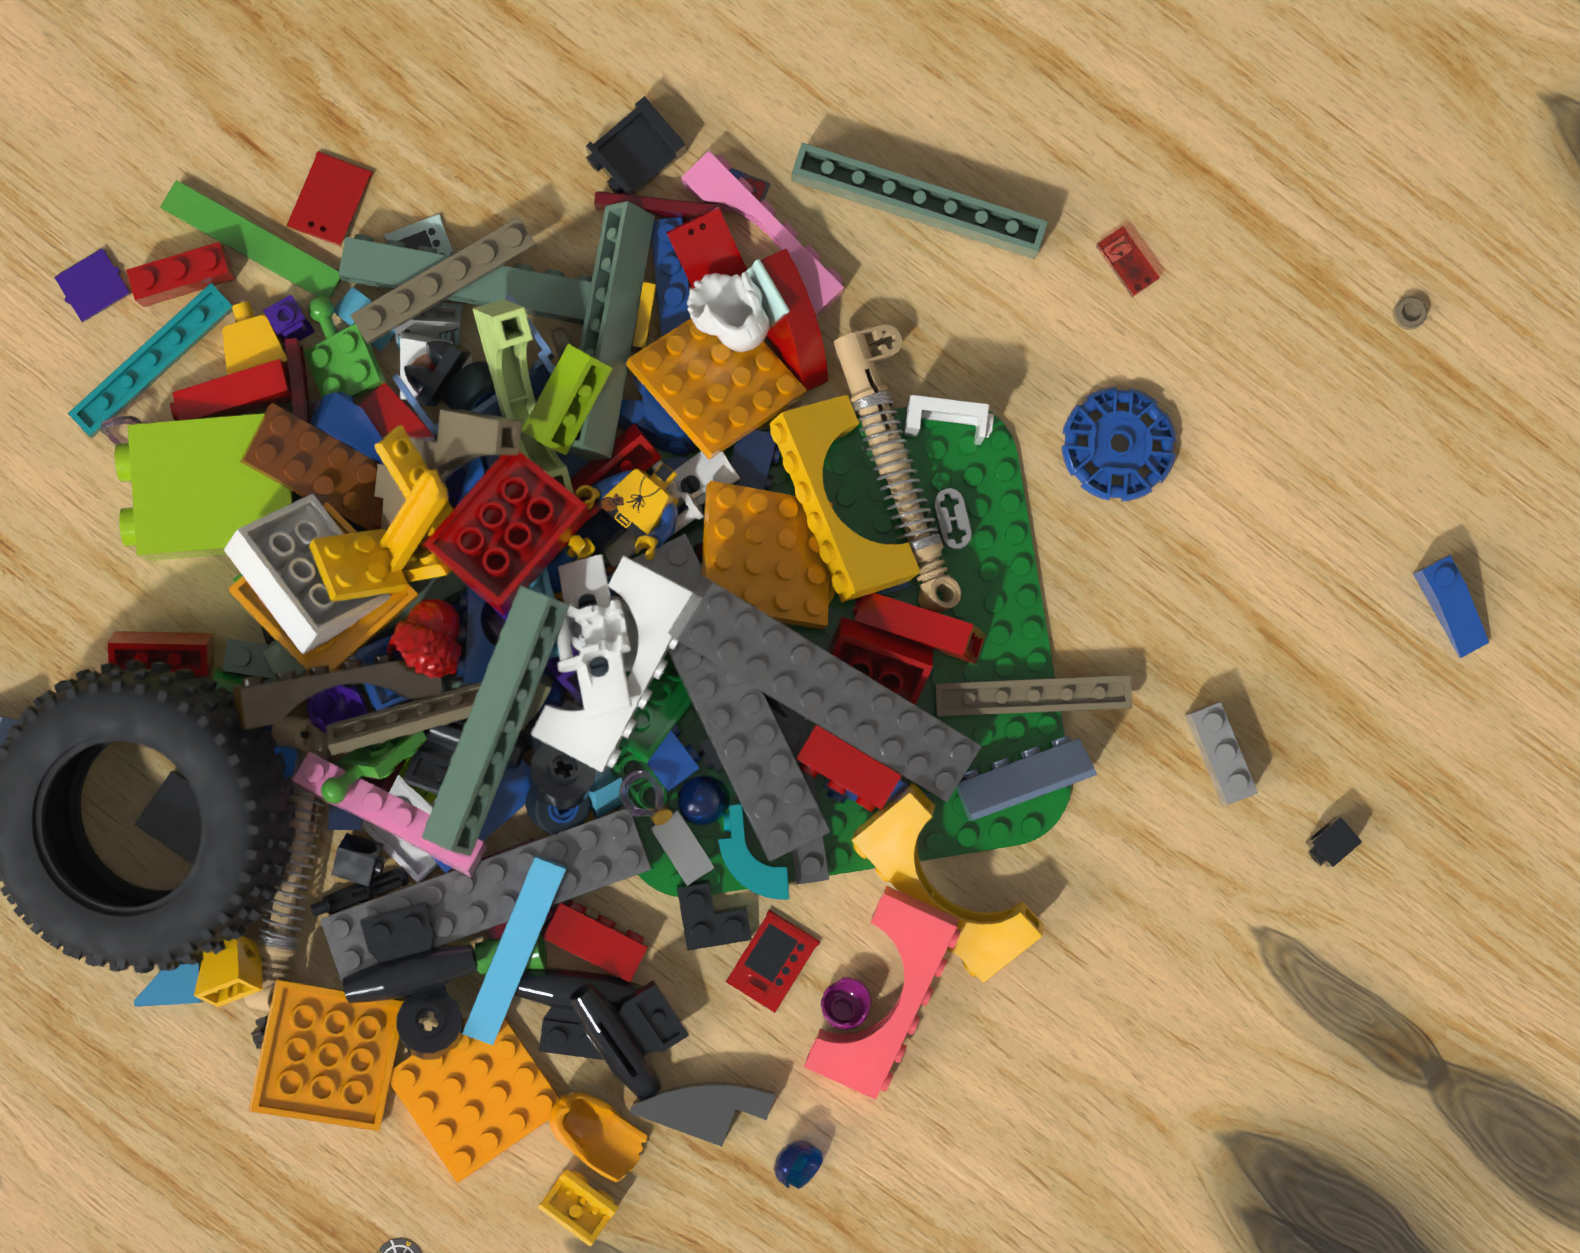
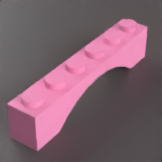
M708 151L681 177L682 185L699 202L722 205L724 210L738 214L753 222L771 238L780 251L787 248L807 289L816 318H818L843 294L844 287L841 284L844 280L833 268L830 267L827 270L819 262L821 259L820 255L810 245L804 247L796 239L799 235L787 222L782 225L774 217L776 211L767 201L763 199L759 202L751 194L754 189L743 177H740L738 180L729 171L731 169L730 164L720 154L715 157Z
M308 752L292 781L299 789L329 803L322 797V784L328 778L341 777L347 771ZM361 778L348 787V794L342 802L336 804L329 803L390 832L469 877H472L487 849L485 843L477 839L472 855L467 856L448 851L421 838L430 814Z

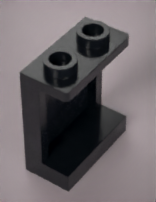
M645 96L635 103V110L594 144L589 142L586 145L587 153L589 154L586 159L596 172H599L601 169L609 177L606 183L614 193L636 195L687 152L686 144Z

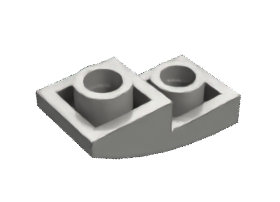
M675 809L672 811L673 815L667 823L663 825L652 824L649 828L688 886L714 869V866L678 810Z

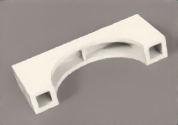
M623 556L608 587L615 590L627 602L637 624V657L633 669L627 678L632 707L588 719L584 709L570 710L548 704L545 706L531 733L532 736L600 772L605 771L607 766L613 768L619 759L622 750L617 747L623 737L627 739L630 737L637 724V721L632 719L638 707L644 709L653 692L648 689L653 678L660 679L668 664L667 661L663 660L668 649L675 650L679 643L668 632L693 593L692 590L626 556Z

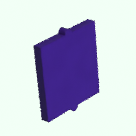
M103 248L54 277L66 296L65 302L71 304L82 323L131 294L119 275L120 269L114 267Z

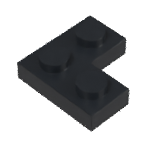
M709 880L692 882L688 886L686 884L677 885L687 951L752 940L746 906L714 911Z

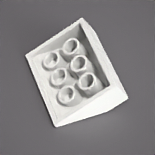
M314 494L237 529L224 549L302 655L328 642L388 601L391 597L388 593L331 602L309 544L313 538L342 535L343 532Z

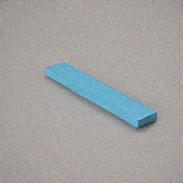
M535 854L462 1034L490 1045L494 1044L565 873V865Z

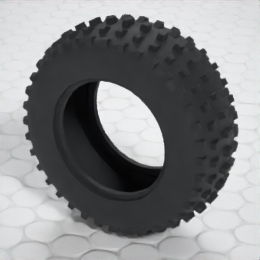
M132 660L126 662V669H122L119 665L115 666L114 662L101 665V674L97 671L90 672L89 669L77 672V681L74 679L62 680L53 685L56 692L49 690L42 696L37 697L33 701L36 707L29 706L22 713L23 715L17 721L19 725H12L9 728L7 734L10 737L5 738L4 745L0 746V881H3L5 885L0 890L3 896L10 894L7 900L11 905L16 903L17 907L14 909V912L18 917L25 915L22 920L27 926L33 923L30 930L36 935L43 932L41 938L57 950L63 946L62 953L69 957L80 960L85 956V964L90 966L104 967L107 963H110V971L120 972L121 970H127L129 966H134L135 973H148L154 970V965H158L160 971H170L179 968V960H182L184 964L190 963L191 965L204 960L202 951L206 953L212 951L214 954L221 952L226 948L223 940H237L247 933L243 926H250L262 916L264 912L260 908H266L271 902V898L276 895L278 890L274 887L281 885L284 878L281 875L284 874L286 864L291 859L292 853L285 850L292 846L293 838L295 837L296 828L289 827V822L295 818L296 803L289 802L288 795L293 793V784L291 777H284L283 771L287 769L285 761H283L285 759L282 752L275 754L273 750L278 746L276 741L271 739L273 735L269 729L262 731L261 729L264 726L248 729L240 727L234 692H229L223 687L216 689L218 682L211 678L198 677L193 679L195 671L187 668L170 672V665L154 662L151 669H146L145 663H140V660ZM113 741L141 744L164 755L182 772L194 791L202 821L201 844L191 871L176 889L154 890L125 881L100 860L87 838L81 814V797L84 781L97 756Z

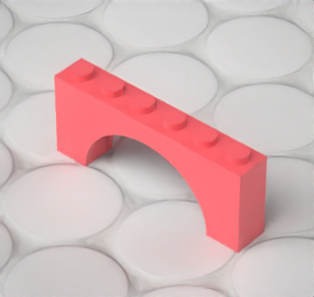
M887 885L872 915L871 924L884 931L894 942L900 953L904 968V986L901 995L891 1011L869 1028L853 1033H833L819 1029L804 1065L805 1068L875 1100L880 1090L887 1091L893 1078V1073L889 1072L893 1062L900 1063L907 1045L902 1044L906 1034L913 1035L920 1020L916 1013L920 1005L927 1006L934 988L930 987V983L934 976L940 978L947 963V959L943 958L947 947L952 949L955 947L961 930L956 929L958 924L957 917Z

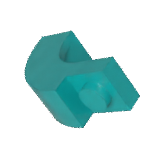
M741 804L729 805V812L723 813L724 830L725 832H731V838L718 839L723 860L729 871L743 886L758 895L771 899L789 900L787 867L767 866L759 862L751 854L746 843L743 807Z

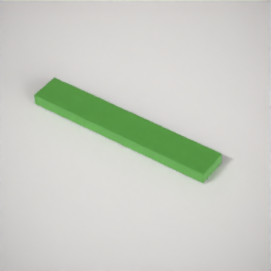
M178 180L174 182L160 206L167 213L316 297L323 296L330 300L341 282V278L338 275L339 271Z

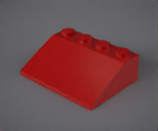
M519 451V455H501L423 545L480 597L502 615H505L512 607V602L516 597L519 587L522 586L528 589L591 515L588 506Z

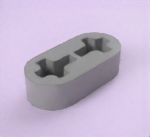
M952 488L944 489L938 493L934 501L941 538L948 548L960 550L971 539V528L964 499L957 490ZM945 495H949L951 500H957L958 502L953 507L954 517H949L948 509L945 507L941 508L940 503L945 500ZM956 521L959 531L965 532V536L961 538V543L956 544L954 539H949L947 535L952 532L951 522Z

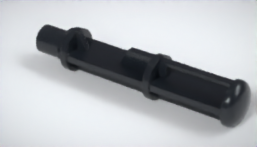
M397 867L394 870L381 874L380 877H374L369 887L358 883L326 895L322 901L310 905L314 917L324 913L333 914L390 890L408 884L407 872L402 867Z

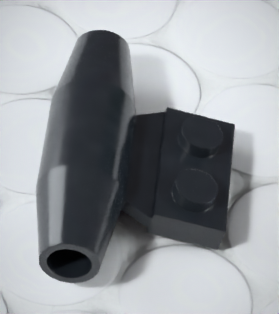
M408 700V701H405V702H403V703H400L399 705L404 704V703H408V702H411V701H414V700ZM468 718L451 722L448 725H440L422 730L427 738V742L414 754L404 776L405 783L438 794ZM517 738L506 766L518 767L526 750V742Z
M426 902L361 918L360 924L368 952L378 963L344 977L343 988L349 1004L391 1000L441 987L478 970L477 958L472 944L431 948L434 930Z
M562 968L524 969L514 996L550 1006V1009L543 1017L539 1052L604 1060L586 1035L569 999L570 995L578 987L591 983L619 1010L626 997L643 987V985L634 982L629 983L621 978L607 974Z
M653 980L628 995L619 1010L591 983L578 987L570 995L569 999L586 1035L613 1074L640 1100L655 1096L661 1090L662 1085L647 1053L664 1052L690 1036L688 1029L656 982Z

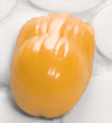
M572 1091L561 1096L551 1110L549 1123L556 1139L600 1175L619 1182L639 1162V1153L642 1152V1144L647 1142L648 1135L629 1123L610 1104L602 1099L582 1091Z

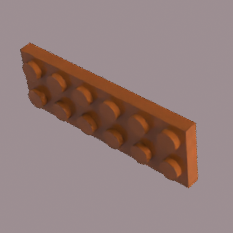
M274 403L270 404L240 462L304 498L314 494L322 506L328 502L347 522L363 531L381 529L384 498L375 496L377 465L379 463Z

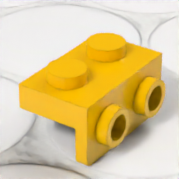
M565 1169L538 1208L588 1246H591L619 1208L613 1204V1198L606 1192L601 1190L597 1192L587 1184L588 1180L582 1174Z

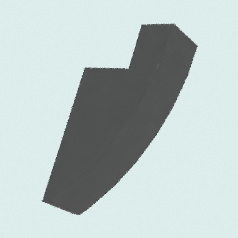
M732 1082L686 1084L662 1090L653 1097L636 1101L632 1104L629 1113L723 1146L735 1109L767 1120L775 1098V1092L752 1085Z

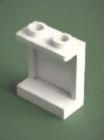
M910 395L907 405L904 436L917 437L921 419L974 425L976 427L974 444L981 445L984 438H989L990 433H992L994 414L988 413L989 404Z

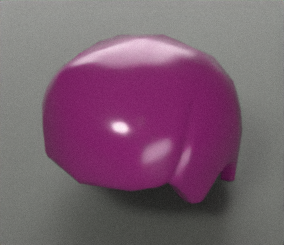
M843 977L826 988L821 998L820 1006L823 1018L832 1027L849 1030L861 1025L866 1020L872 1000L869 989L860 980Z

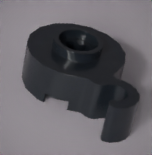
M536 713L527 724L524 733V741L527 743V746L536 751L532 757L527 778L530 791L540 803L544 801L549 805L557 806L559 810L575 808L586 800L595 781L596 769L532 736L531 733L542 714ZM561 770L566 772L568 776L564 778L562 774L556 775V772Z
M443 985L412 994L406 999L397 1013L396 1029L402 1044L411 1055L423 1060H437L441 1058L440 1056L449 1053L458 1046L463 1036L464 1022L458 1004L447 994L446 987ZM427 1019H434L438 1026H432L431 1031H426L423 1022L427 1021Z

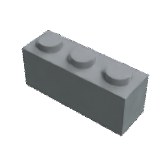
M1214 703L1185 715L1221 805H1229L1257 794V789L1222 703Z

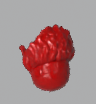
M436 598L425 599L411 608L406 621H401L397 624L391 641L388 643L387 654L393 653L395 649L400 651L408 667H415L416 673H423L429 678H442L449 673H456L459 666V657L462 653L461 647L456 642L460 632V620L457 611L446 601Z

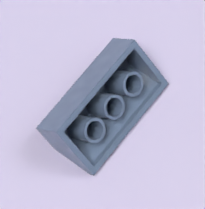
M1070 735L1051 741L1053 748L1041 752L1039 746L1021 752L1023 759L1010 763L1007 757L991 763L992 770L980 774L978 768L966 772L956 789L967 819L975 820L1097 775L1080 738L1071 741Z

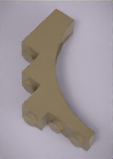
M440 409L438 438H409L428 469L436 470L441 482L444 483L448 477L463 465L480 457L489 455H519L522 421L467 410ZM378 464L375 496L384 498L381 529L387 531L405 503L406 498L385 464Z

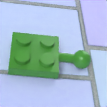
M323 296L312 299L308 305V313L313 320L320 323L326 339L305 350L304 355L322 398L324 395L343 392L356 399L385 383V378L371 344L368 345L356 324L337 332L331 318L334 313L332 302Z
M419 731L415 734L400 736L383 743H375L348 752L338 761L340 768L347 772L341 777H330L325 780L321 787L322 797L329 803H340L346 798L348 787L361 776L378 779L389 776L398 763L403 759L413 756L418 751V747L427 740L423 731Z

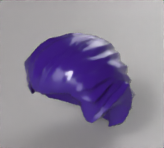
M350 684L327 688L306 698V708L311 724L327 734L326 725L368 714L363 696L355 686Z

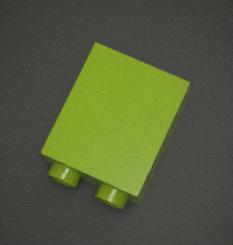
M264 414L127 425L129 443H118L115 446L117 477L120 482H132L133 507L121 508L119 513V528L123 545L125 547L136 546L137 556L149 561L227 555L224 549L237 529L302 499V496L240 462Z

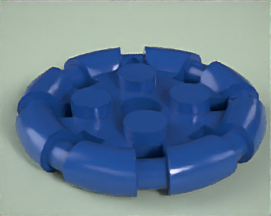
M1117 386L1103 388L1086 396L1087 400L1080 406L1076 405L1064 424L1062 434L1065 435V444L1061 448L1067 470L1071 476L1075 475L1082 483L1080 487L1100 499L1109 501L1110 498H1120L1121 502L1148 495L1152 492L1151 488L1158 482H1164L1175 462L1176 454L1173 452L1174 443L1177 442V435L1171 417L1167 412L1164 413L1159 408L1156 399L1138 389L1129 387V390H1118ZM1117 402L1127 403L1128 411H1116ZM1096 409L1103 417L1094 423L1088 415ZM1146 412L1155 421L1148 428L1139 419ZM1079 435L1088 436L1087 447L1077 446ZM1113 436H1124L1128 440V449L1124 452L1115 451L1111 446ZM1153 441L1161 442V452H1152ZM1090 460L1093 466L1099 469L1093 475L1084 467ZM1145 464L1150 473L1142 478L1137 471ZM1112 476H1123L1122 486L1111 485Z

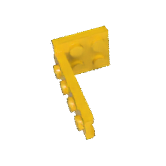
M400 425L375 445V449L407 499L421 475L430 470L405 429ZM448 500L427 530L428 535L420 541V547L413 552L402 569L406 582L445 576L451 572L444 563L423 545L454 510Z
M436 470L426 471L421 475L387 531L379 529L312 539L309 547L331 602L404 591L408 584L402 569L448 499L446 486L441 482Z

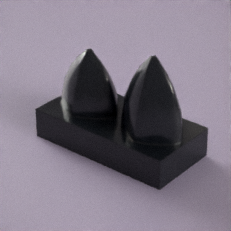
M440 340L426 343L427 353L432 364L436 367L435 370L420 365L404 366L405 376L413 390L418 394L416 399L425 406H438L443 398L446 384L463 367L472 353L462 345H453Z

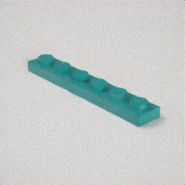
M210 283L68 412L69 416L90 438L95 437L233 311V305Z

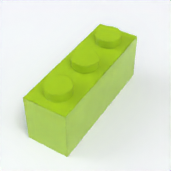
M568 344L521 431L543 445L567 455L613 368Z

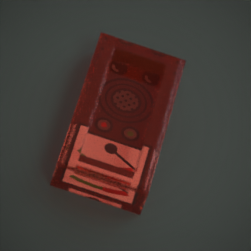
M1124 226L1096 244L1097 249L1132 298L1159 280L1160 277Z

